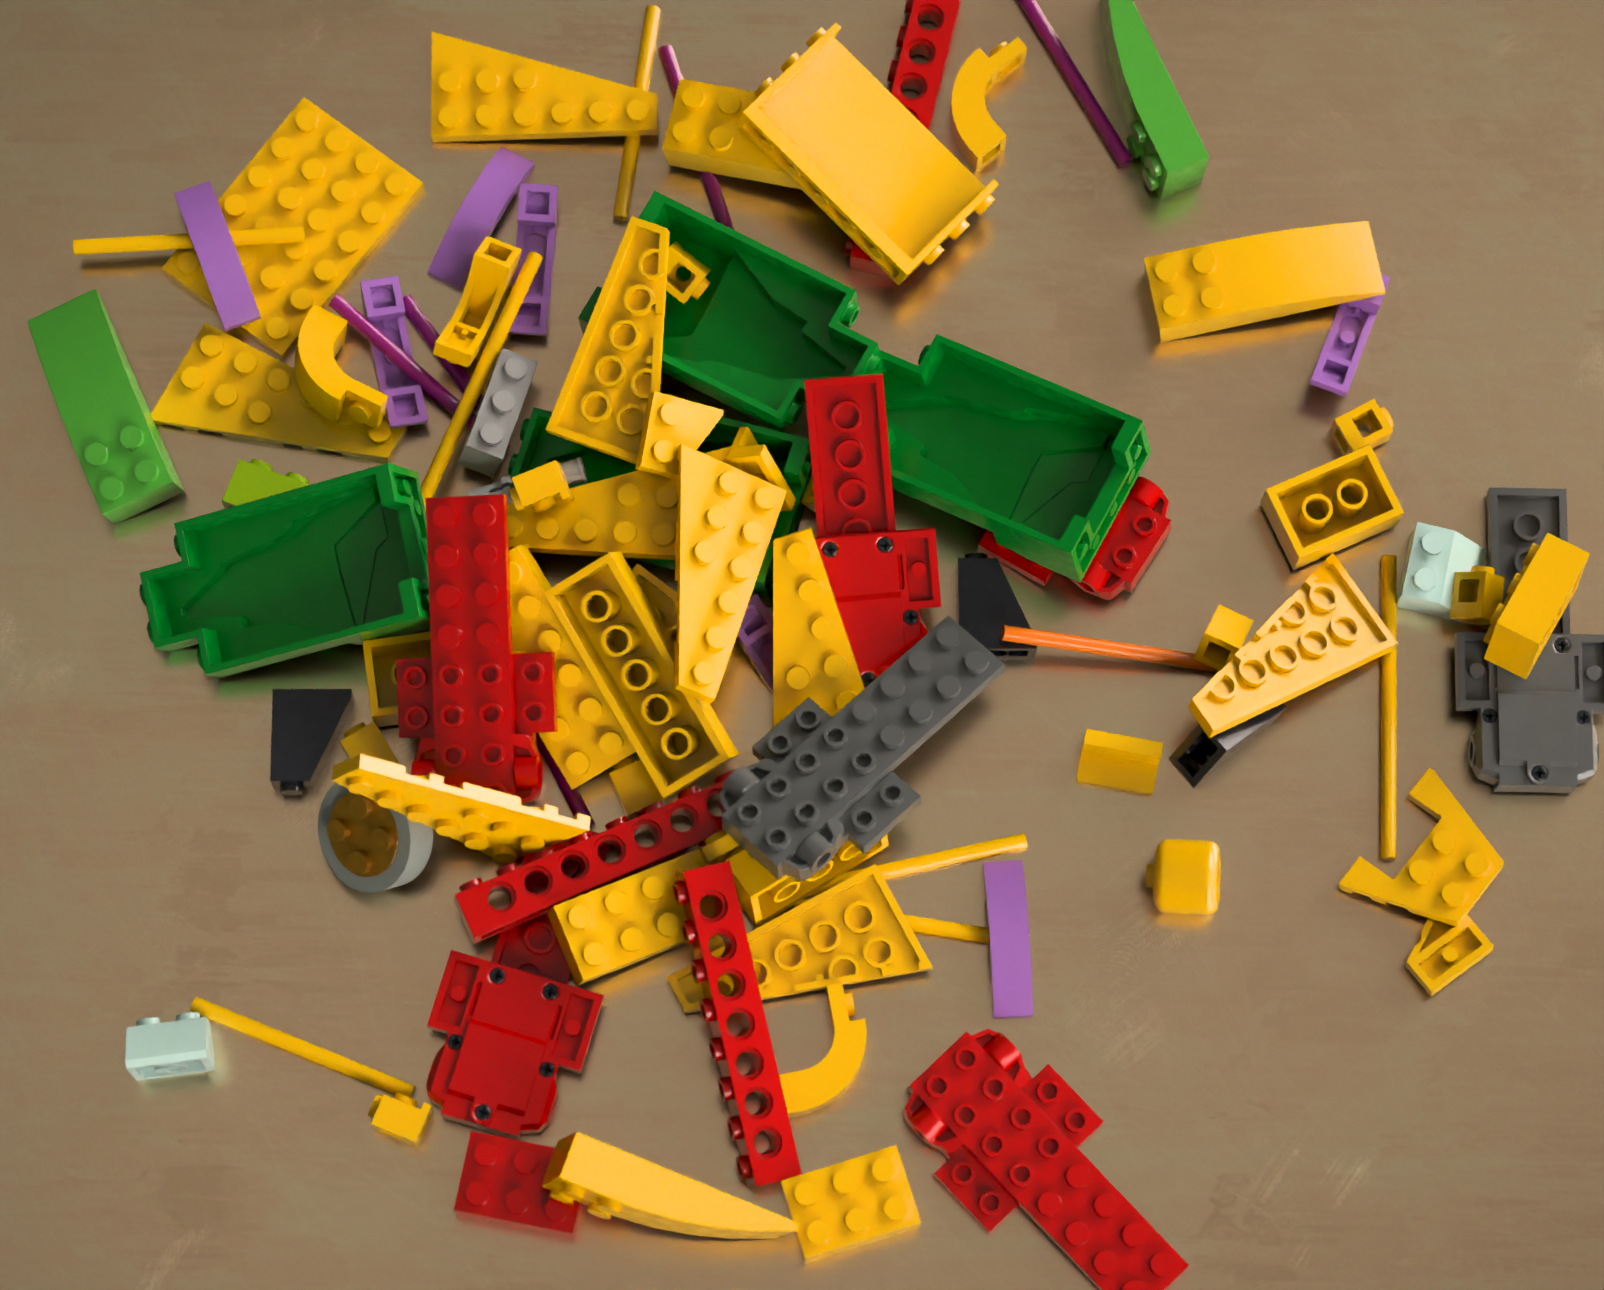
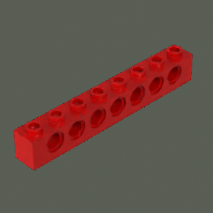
M906 0L904 13L909 14L910 18L908 26L900 25L896 41V48L902 49L899 61L892 59L887 82L893 83L891 94L929 131L961 0ZM929 20L934 22L937 27L932 30H926L919 23ZM921 54L926 56L929 61L924 64H917L910 58ZM912 88L921 95L917 98H907L902 94V91ZM849 236L847 237L844 254L850 256L849 269L890 278Z
M734 770L717 776L713 779L715 784L703 790H700L699 785L680 792L677 794L679 798L677 801L664 805L663 801L652 803L641 810L643 815L628 821L627 816L617 818L605 825L606 831L592 836L591 832L588 831L577 835L569 840L570 846L558 851H555L554 847L541 850L532 856L534 861L519 867L517 862L508 864L496 871L497 877L482 882L481 878H476L459 886L460 892L455 894L454 902L472 943H478L546 914L555 905L705 846L707 838L723 830L722 817L712 815L708 811L706 804L713 799L719 800L722 786ZM678 814L685 815L690 819L692 827L685 832L677 831L672 827L670 819ZM639 830H648L655 836L656 843L650 847H642L636 843L634 834ZM604 845L614 846L618 850L620 857L612 863L604 862L598 855V849ZM570 860L577 861L583 868V874L577 878H569L562 872V864ZM531 876H539L545 880L547 888L542 893L534 894L526 889L524 882ZM501 891L509 896L511 903L504 909H495L489 904L488 897L493 892Z
M730 861L675 873L677 881H674L672 885L673 893L677 904L683 905L686 920L682 921V932L685 942L692 944L695 959L691 960V971L696 984L701 983L704 999H700V1010L704 1022H710L713 1038L709 1039V1049L713 1061H719L722 1077L718 1078V1088L724 1102L728 1101L731 1117H727V1127L732 1141L737 1140L740 1152V1156L736 1157L738 1174L741 1180H746L747 1186L754 1187L802 1175ZM704 896L711 897L716 905L715 913L710 918L703 916L699 909V903ZM713 935L720 936L725 944L724 952L719 957L713 956L708 948L709 940ZM723 974L729 975L734 983L733 991L728 996H723L717 987L718 980ZM733 1013L738 1014L743 1022L742 1030L735 1036L729 1033L726 1026L728 1017ZM743 1052L747 1053L752 1061L751 1069L745 1075L740 1074L735 1065L738 1055ZM754 1091L759 1095L761 1105L756 1113L750 1114L745 1108V1098L750 1092ZM764 1131L769 1136L770 1144L768 1149L760 1154L754 1147V1138L757 1133Z

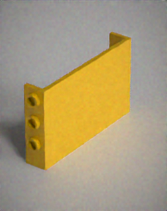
M835 23L827 31L822 27L818 29L806 42V45L809 47L807 51L801 56L797 52L793 53L780 67L784 72L775 81L771 77L767 78L756 89L754 94L757 98L741 113L735 124L899 286L923 261L930 266L944 251L940 244L948 237L955 241L970 226L966 219L974 211L980 216L995 201L991 194L998 187L999 183L993 179L985 187L835 38L841 29Z

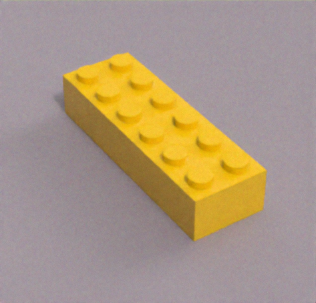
M519 545L509 550L513 654L555 652L558 732H538L573 790L636 753L545 597L544 592L552 588L527 545Z
M621 551L605 554L544 592L549 604L663 798L674 795L740 755L711 705L674 689V642Z

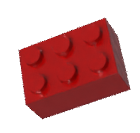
M475 1131L470 1132L454 1206L456 1216L574 1240L582 1203L576 1200L573 1201V1204L558 1201L550 1196L551 1190L541 1187L555 1147Z

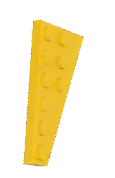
M432 32L431 139L433 143L659 135L658 96L656 93Z
M631 216L545 429L552 435L633 464L637 463L648 396L654 391L660 392L670 235L667 228Z
M811 527L773 540V728L808 697L833 717L865 689Z
M1332 552L1317 571L1306 579L1294 595L1289 597L1261 626L1250 641L1238 650L1221 671L1219 670L1192 698L1188 708L1207 736L1211 738L1393 651L1398 642Z

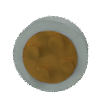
M335 783L326 793L318 816L319 841L328 865L346 885L358 891L368 893L401 886L419 876L430 858L433 845V829L422 823L410 821L407 819V815H403L393 809L383 808L376 801L361 794H354L348 791L347 787Z

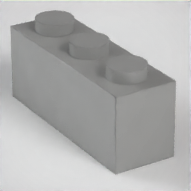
M502 348L492 368L457 464L492 478L494 477L505 455L535 373L537 361Z

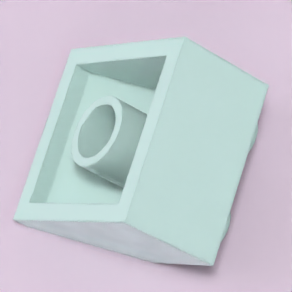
M1417 522L1409 537L1397 594V607L1458 621L1450 618L1455 572H1471V566H1483L1486 549L1457 531Z
M197 1012L176 1015V1021L160 1023V1018L137 1020L136 1026L126 1027V1069L136 1081L216 1070L211 1023L207 1017H200V1013Z

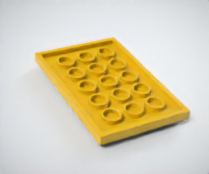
M305 97L302 98L218 200L229 231L304 226L305 242L235 246L261 319L238 328L282 360L286 358L297 344L303 320L315 304L326 309L330 301L339 293L424 189L422 181ZM177 249L162 267L163 273L218 313L195 249Z

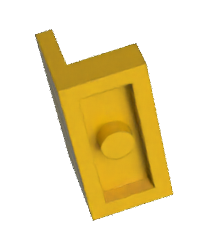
M748 426L740 427L727 455L728 463L735 468L787 490L780 511L792 510L796 498L766 445H758Z
M1086 729L1082 741L1076 781L1082 784L1151 796L1154 792L1157 768L1162 756L1164 743Z

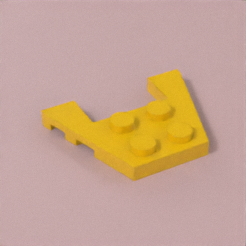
M1429 767L1409 792L1408 799L1438 819L1439 822L1394 879L1359 856L1339 882L1338 888L1350 894L1355 892L1371 897V900L1382 904L1387 902L1409 909L1408 912L1457 927L1501 871L1504 861L1440 777Z

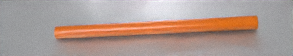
M1003 625L1001 628L1000 639L1002 641L1218 672V670L1193 659L1195 653Z

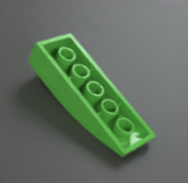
M1100 0L1105 55L1115 99L1129 135L1127 137L1129 150L1134 158H1140L1145 168L1142 173L1147 187L1150 191L1155 190L1159 199L1163 200L1201 184L1209 155L1133 0Z
M95 288L28 320L27 323L49 387L102 515L114 524H117L184 492L98 290Z

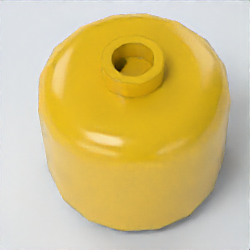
M1162 840L1156 847L1154 863L1147 864L1146 887L1153 888L1156 908L1163 913L1212 914L1217 910L1221 883L1219 846L1213 841Z

